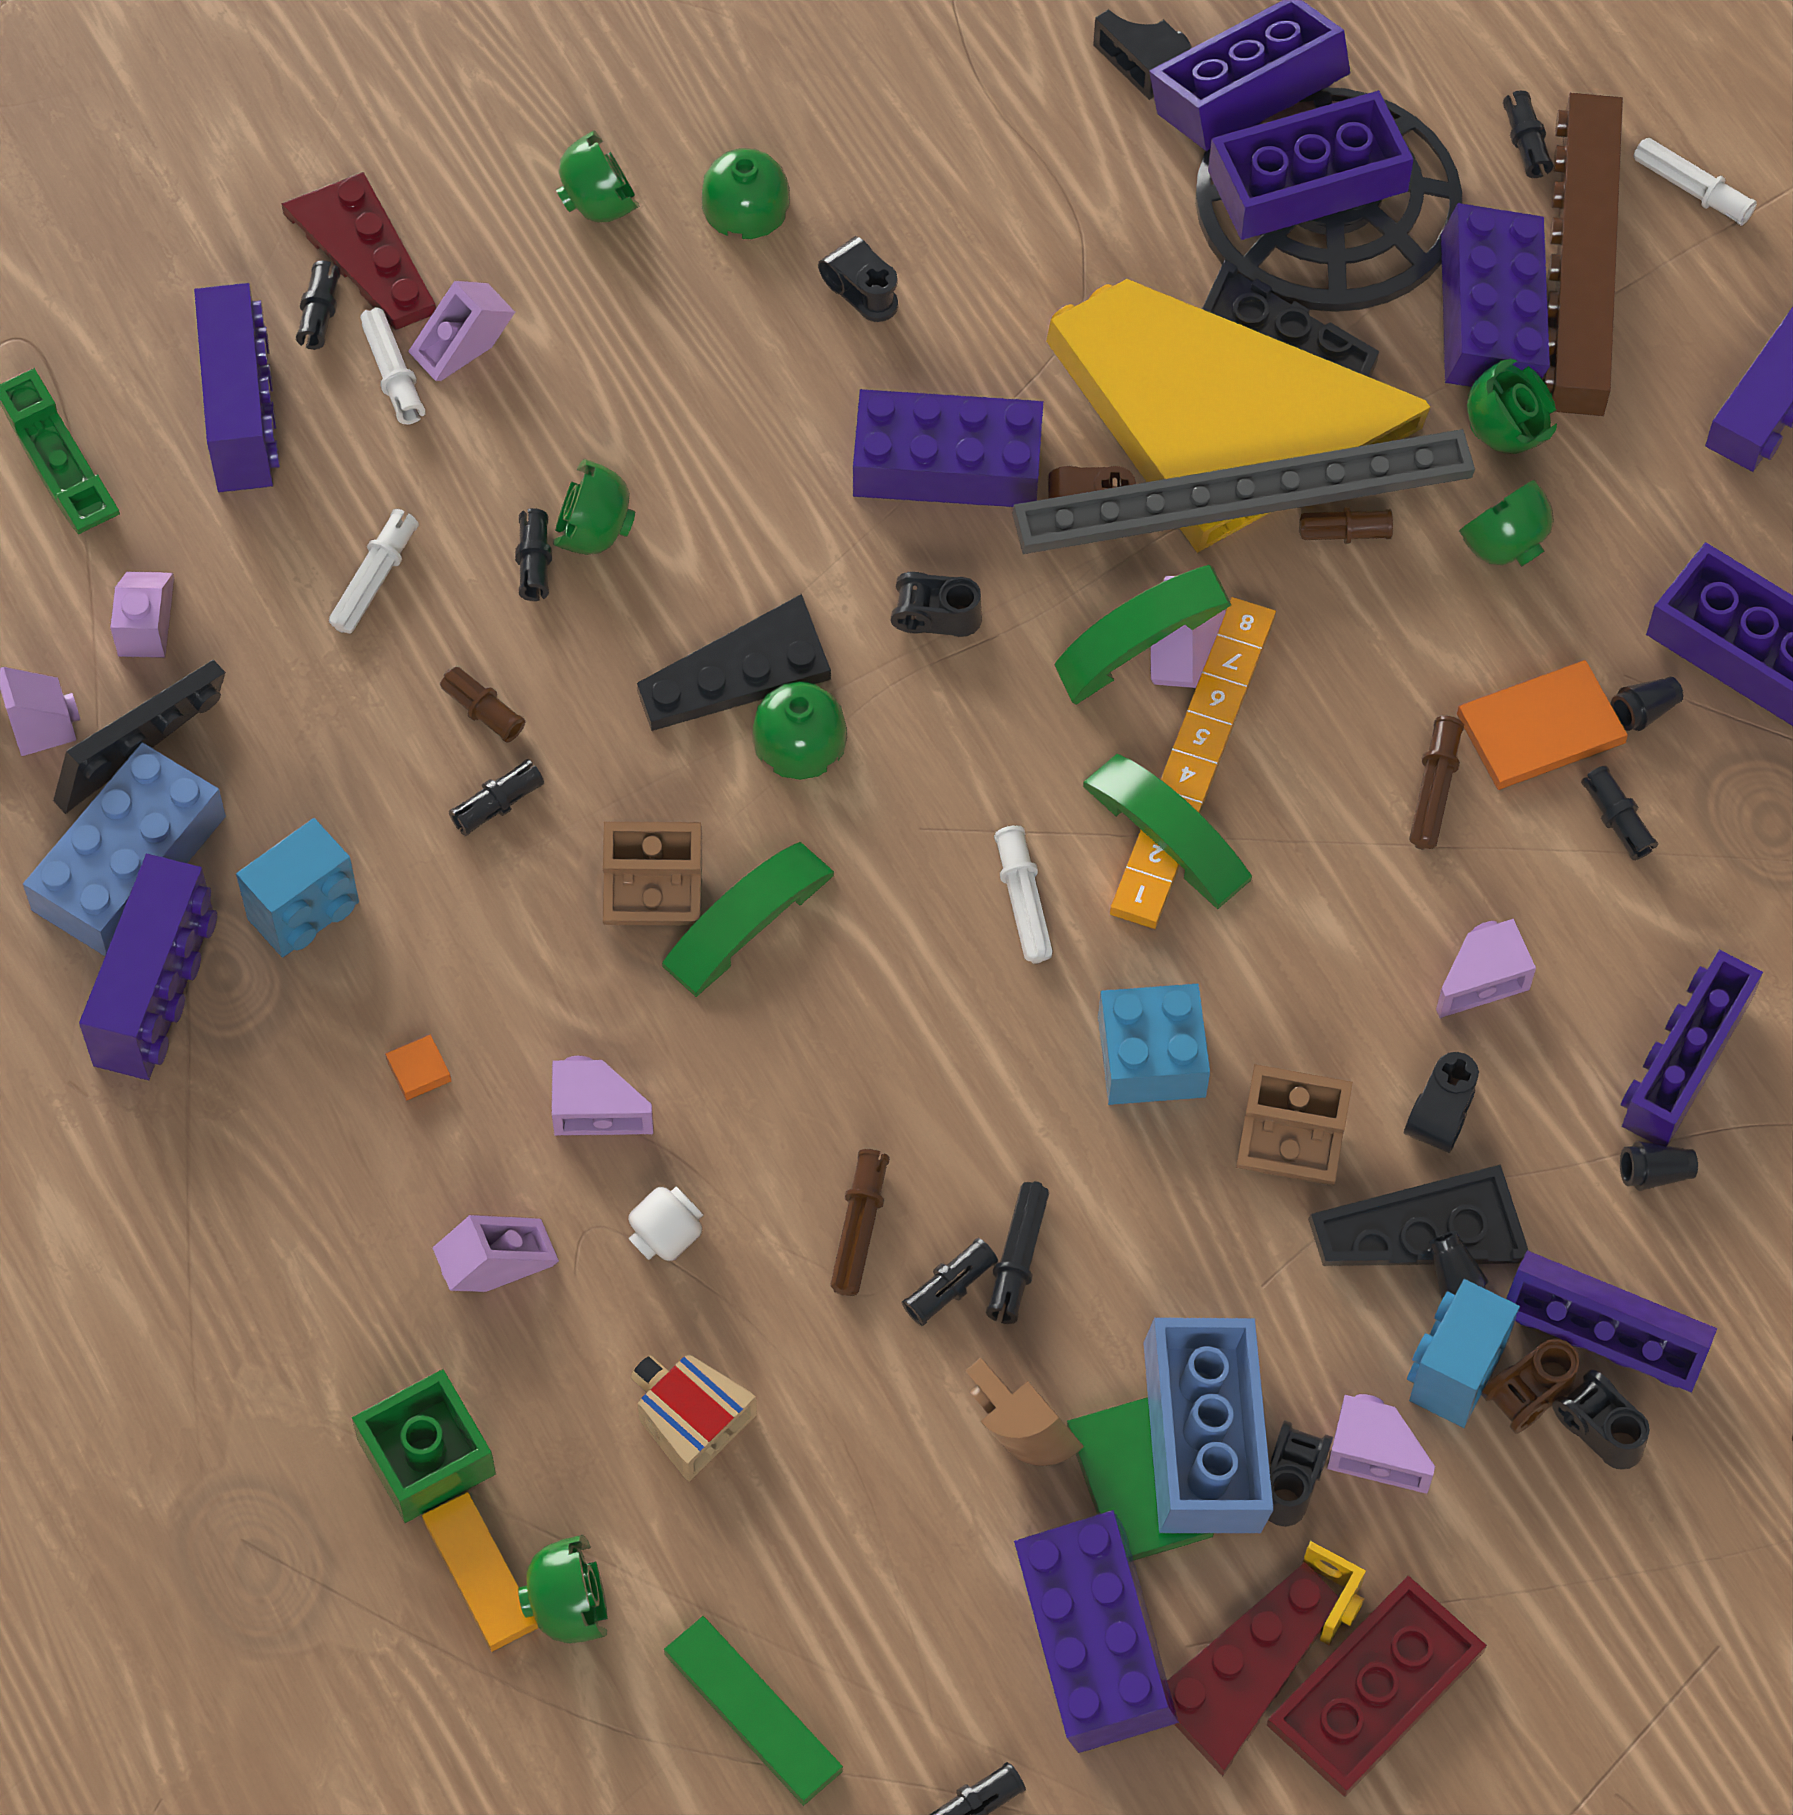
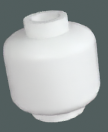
M677 1186L671 1191L664 1187H658L630 1212L628 1220L635 1233L629 1237V1240L648 1260L657 1254L663 1260L673 1261L700 1237L702 1226L698 1220L703 1214Z

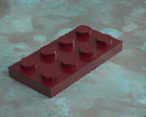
M1408 1575L1268 1718L1267 1726L1338 1792L1346 1797L1485 1652L1487 1645Z

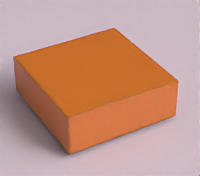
M431 1034L385 1053L388 1065L406 1101L452 1082L450 1073Z

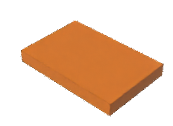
M1586 660L1458 706L1457 711L1458 718L1464 723V729L1498 790L1625 744L1628 737Z

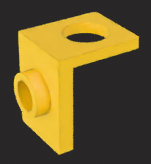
M1310 1541L1303 1563L1306 1562L1318 1574L1345 1587L1324 1624L1320 1641L1330 1645L1341 1623L1343 1622L1351 1626L1363 1605L1365 1598L1359 1596L1358 1593L1362 1587L1366 1570ZM1320 1560H1323V1561H1326V1562L1330 1563L1331 1565H1333L1334 1567H1336L1338 1570H1335V1569H1332V1568L1328 1567L1327 1565H1325V1564H1324L1323 1562H1321Z

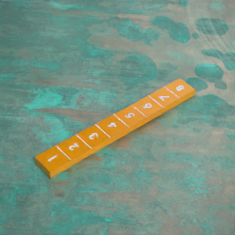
M1231 597V606L1226 610L1161 777L1164 783L1176 791L1199 813L1204 805L1276 615V610ZM1140 830L1113 899L1110 915L1156 929L1180 865L1142 830Z

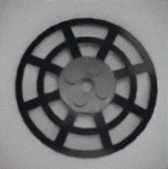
M1327 87L1299 102L1314 101L1316 109L1330 105L1332 101L1340 102L1368 93L1346 88ZM1384 99L1392 117L1396 119L1395 123L1401 135L1404 136L1413 130L1421 137L1440 159L1448 182L1422 177L1421 168L1414 154L1409 149L1414 159L1408 189L1410 199L1407 209L1398 223L1380 208L1382 200H1378L1261 234V237L1245 255H1242L1222 231L1213 211L1212 202L1222 199L1215 185H1210L1211 176L1208 172L1210 149L1205 151L1198 171L1195 204L1199 225L1207 244L1221 264H1223L1224 260L1229 261L1238 267L1239 274L1253 282L1256 278L1272 287L1273 294L1290 304L1296 301L1309 310L1341 312L1362 310L1388 303L1411 292L1429 279L1442 264L1441 233L1427 253L1420 248L1408 233L1412 230L1420 215L1424 194L1449 199V211L1444 225L1445 228L1458 203L1462 204V188L1456 166L1446 147L1430 128L1410 112ZM1368 223L1383 234L1380 238L1367 244L1345 248L1344 234L1356 231ZM1299 225L1311 232L1325 234L1327 248L1305 245L1287 237V235ZM1394 246L1412 264L1403 273L1386 281L1361 288L1347 289L1346 264L1372 259L1387 252ZM1275 248L1300 260L1327 264L1328 289L1294 284L1267 273L1259 268V266Z

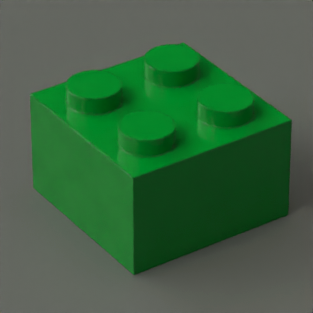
M444 1369L351 1417L357 1440L404 1523L413 1520L496 1475L492 1452Z

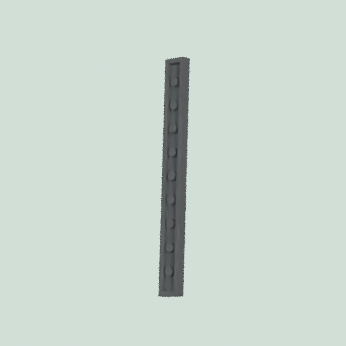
M1460 429L1015 504L1012 514L1022 553L1029 554L1470 479L1473 477L1475 467L1464 430Z

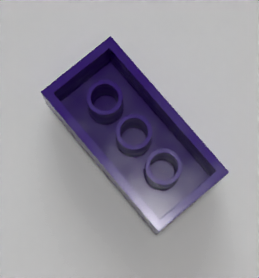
M1282 0L1149 71L1157 114L1205 151L1211 149L1212 138L1256 126L1261 121L1294 106L1302 99L1331 86L1334 82L1351 74L1344 29L1302 0Z
M1378 90L1212 138L1208 172L1240 239L1244 240L1406 193L1409 189L1414 159Z
M1458 203L1441 233L1445 383L1472 387L1487 369L1507 359L1517 360L1512 365L1521 370L1529 366L1542 379L1550 367L1544 217Z
M249 283L195 288L206 439L218 493L273 487L272 468L280 467L278 444L274 434V429H277L274 403L271 402L273 382L267 354H270L267 327L264 324L262 301H253Z
M860 389L853 459V497L1014 507L1015 504L1037 501L1044 401Z
M1705 542L1654 605L1646 635L1793 726V595Z
M146 853L79 1021L93 1067L149 1081L155 1064L161 1065L163 1063L169 1044V1039L166 1035L171 1022L177 1023L181 1018L185 1004L183 991L188 979L194 980L198 974L201 963L200 947L204 938L209 939L212 936L217 922V911L213 910L211 904V888L206 885L202 867Z
M1114 1510L1015 1540L1017 1555L1065 1734L1078 1753H1082L1179 1723L1125 1528Z

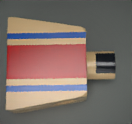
M691 1355L684 1356L670 1371L654 1357L648 1356L637 1365L631 1375V1379L647 1392L638 1402L639 1419L642 1425L682 1476L689 1482L757 1416L756 1396Z

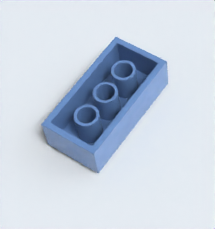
M142 742L24 881L23 887L31 910L103 956H106L146 853L188 863L226 817L219 788Z
M1154 1318L1143 1345L1159 1533H1261L1273 1512L1255 1318Z

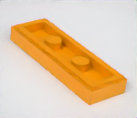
M468 1492L422 1515L423 1522L491 1652L538 1629L534 1616L525 1618L519 1601V1587Z

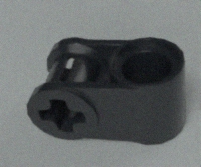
M854 236L818 262L819 272L827 286L836 294H840L864 318L869 321L882 322L896 314L898 298L894 291L898 284L897 273L893 267L874 253L863 239Z
M906 572L898 576L896 581V589L899 592L898 604L892 610L890 619L892 625L898 630L907 633H933L966 637L974 634L980 628L982 623L981 591L973 580L966 577L927 575L921 572ZM957 605H965V606H968V607H966V608H964V609H956V608H953V607H955V606H957Z
M1450 1052L1440 1057L1423 1093H1420L1413 1106L1404 1129L1405 1135L1450 1153L1465 1122L1467 1111L1473 1101L1475 1086L1479 1076L1478 1066L1473 1058L1461 1052ZM1453 1078L1459 1079L1456 1085L1449 1084Z
M1590 1369L1583 1376V1383L1567 1397L1559 1396L1552 1403L1553 1410L1561 1423L1573 1434L1579 1436L1612 1468L1620 1470L1630 1469L1642 1459L1650 1431L1648 1420L1617 1391L1615 1386L1602 1373ZM1619 1432L1627 1433L1633 1437L1635 1442L1632 1444H1622L1616 1441L1612 1435Z
M1284 1420L1270 1462L1273 1512L1268 1519L1270 1522L1277 1526L1287 1527L1295 1525L1302 1520L1307 1511L1316 1481L1320 1480L1332 1444V1436L1325 1435L1323 1438H1319L1293 1429L1292 1423ZM1281 1489L1290 1490L1295 1493L1298 1499L1285 1501L1279 1498L1275 1491Z

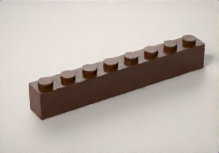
M1570 93L1566 110H1558L1555 136L1563 137V146H1556L1553 168L1554 172L1561 173V182L1555 181L1553 187L1552 208L1559 209V218L1553 217L1550 244L1558 245L1557 254H1551L1548 270V281H1556L1555 291H1549L1547 299L1548 318H1554V328H1548L1549 355L1552 356V366L1548 368L1543 377V382L1547 385L1555 402L1556 411L1554 412L1604 416L1611 391L1623 97Z

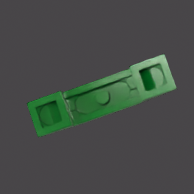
M35 368L1 383L0 405L45 487L77 534H81L120 515L118 507L99 475L93 473L59 416L56 404Z
M1206 565L1166 580L1125 602L1080 635L1054 664L1072 703L1077 705L1113 682L1114 678L1111 674L1113 670L1180 627L1186 625L1191 630H1194L1231 606L1230 600L1214 568L1211 565Z
M1116 754L1083 782V787L1117 817L1120 813H1123L1185 869L1184 879L1215 908L1219 909L1252 880V875L1209 822L1176 791L1134 761Z
M801 842L778 852L748 873L720 897L673 947L663 960L662 967L697 997L731 967V957L792 903L796 902L801 906L834 876V871Z

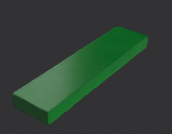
M704 1616L699 1618L664 1648V1655L803 1806L843 1772V1766Z

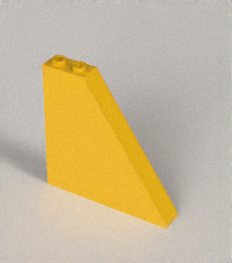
M1125 279L1114 286L1106 284L1098 288L1088 300L1076 306L1069 304L1062 307L1052 316L1046 342L1146 482L1401 440L1423 428L1430 410L1429 404L1422 398L1129 279ZM1269 513L1182 527L1180 530L1198 553Z

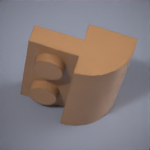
M604 822V925L692 926L701 917V822Z
M1254 1064L1236 1168L1334 1186L1353 1082Z
M982 1358L965 1370L977 1384L969 1392L988 1413L980 1422L1018 1460L1035 1466H1050L1066 1461L1084 1447L1028 1381L1012 1393Z

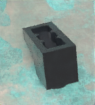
M1109 9L1095 18L1093 46L1149 100L1154 97L1149 71L1192 48L1188 38L1181 31H1175L1164 19L1157 24H1138L1120 18Z

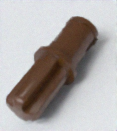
M1344 507L1343 512L1303 513L1299 519V533L1303 540L1344 539L1345 544H1350L1351 539H1391L1393 535L1391 509L1384 511H1351L1350 507Z
M454 667L446 671L444 678L440 682L441 689L468 710L469 718L474 721L481 720L506 743L511 742L520 734L525 726L524 718L517 715L497 698L496 690L491 687L484 688L460 667Z

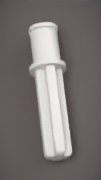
M1651 138L1642 140L1637 146L1633 156L1635 161L1702 201L1701 205L1705 209L1711 206L1737 222L1740 226H1743L1754 212L1757 201L1750 199L1725 184L1726 180L1723 176L1715 178Z
M377 307L371 311L365 310L360 318L363 330L383 377L380 384L384 394L390 397L397 420L401 424L408 425L418 422L420 420L418 413L424 416L425 408L415 388L416 376L413 371L406 368L384 311Z
M394 509L377 540H371L367 545L369 553L329 617V623L337 631L349 634L354 631L391 568L398 566L402 561L400 554L413 532L419 526L418 521L411 514H408L403 522L401 518L404 515V511Z
M1007 826L998 830L995 833L996 835H994L1003 867L1000 872V879L1008 887L1024 958L1033 964H1038L1050 959L1053 952L1035 881L1038 868L1030 860L1024 828L1021 826Z

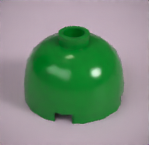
M594 130L574 142L563 154L558 169L562 186L557 188L556 191L569 212L577 209L588 220L597 223L611 222L627 215L640 206L637 201L632 199L635 193L612 153L604 155L599 146L604 141Z
M739 148L724 153L711 164L704 175L701 197L702 210L707 222L719 233L728 236V231L742 234V239H755L769 235L782 225L790 204V187L782 166L767 153L757 149Z
M1514 359L1500 361L1487 369L1473 384L1467 400V412L1474 435L1493 450L1505 454H1518L1533 449L1549 440L1557 428V423L1551 426L1550 414L1556 411V407L1547 385L1529 366L1523 370L1513 366L1512 364L1517 362Z
M583 459L577 470L585 474L580 484L571 481L555 528V531H564V534L554 539L553 545L574 553L591 555L601 553L610 548L618 535L627 537L633 525L636 512L628 509L630 493L622 478L616 472L601 464Z
M1534 479L1505 497L1503 501L1494 507L1484 511L1462 527L1459 532L1463 536L1466 545L1481 560L1489 564L1501 566L1517 560L1522 567L1545 552L1540 543L1546 539L1552 530L1554 522L1552 506L1545 492Z
M795 682L784 684L766 695L757 707L752 728V738L756 755L761 762L763 758L768 765L772 766L774 773L781 777L802 780L822 775L827 772V766L834 763L837 757L839 761L844 754L846 746L847 726L842 707L831 693L815 684Z
M584 1535L560 1540L539 1551L532 1558L527 1568V1585L521 1586L518 1589L520 1606L525 1618L534 1616L538 1627L543 1633L553 1640L564 1643L585 1642L602 1638L607 1635L608 1631L598 1625V1621L608 1619L606 1600L597 1562L586 1564L581 1551L591 1548L589 1541Z

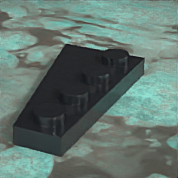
M1224 260L1203 305V310L1371 377L1378 361V350L1331 322L1326 325L1309 315L1310 310L1296 301L1292 304L1286 302L1272 293L1271 286L1257 278L1254 282L1238 273L1237 266Z
M800 594L637 683V692L651 731L762 700L767 694L784 684L795 682L818 684L831 680V669L803 596Z
M213 659L68 749L53 800L56 805L67 814L110 781L142 742L153 748L196 714L210 710L221 697L220 690L226 672Z
M1501 1164L1312 1213L1308 1218L1323 1266L1434 1265L1429 1242L1433 1238L1450 1231L1458 1232L1460 1239L1464 1242L1477 1264L1521 1263L1528 1250Z

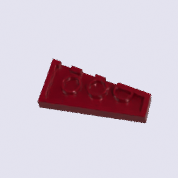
M364 172L281 203L283 214L292 224L296 222L305 232L306 238L317 250L320 248L333 261V264L340 268L341 275L344 278L348 276L359 288L360 294L373 308L377 307L384 311L388 323L395 330L432 316L436 310L435 302Z
M1306 1562L1167 1680L1179 1723L1174 1725L1222 1777L1245 1741L1249 1739L1258 1726L1268 1707L1286 1685L1288 1678L1298 1663L1305 1657L1322 1632L1326 1620L1339 1599L1338 1595Z

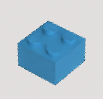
M315 818L308 821L236 873L247 919L282 958L293 950H301L308 946L320 930L331 922H339L345 919L353 911L355 905L359 903L350 856Z
M1199 983L1101 991L1098 1022L1108 1105L1206 1098L1210 1066Z
M1466 1279L1463 1280L1456 1295L1447 1291L1435 1314L1434 1319L1436 1321L1430 1335L1424 1334L1413 1356L1412 1361L1414 1363L1407 1377L1408 1381L1414 1383L1409 1401L1465 1428L1481 1397L1483 1389L1486 1387L1508 1344L1520 1306Z

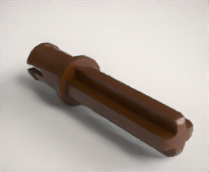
M1439 716L1436 718L1429 751L1424 753L1422 758L1425 770L1409 837L1410 842L1415 845V848L1421 850L1425 848L1433 849L1437 846L1452 774L1459 769L1460 761L1456 756L1465 725L1461 720L1451 716Z
M862 1149L858 1152V1162L852 1189L847 1190L845 1193V1200L849 1203L830 1283L834 1292L840 1295L855 1296L859 1292L877 1209L884 1205L881 1191L890 1157L884 1153L881 1154V1158L878 1160L881 1152L878 1150Z

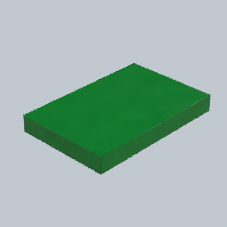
M1148 1397L1067 1420V1427L1084 1446L1076 1453L1096 1513L1099 1515L1114 1510L1125 1528L1134 1561L1213 1537L1214 1533H1159Z

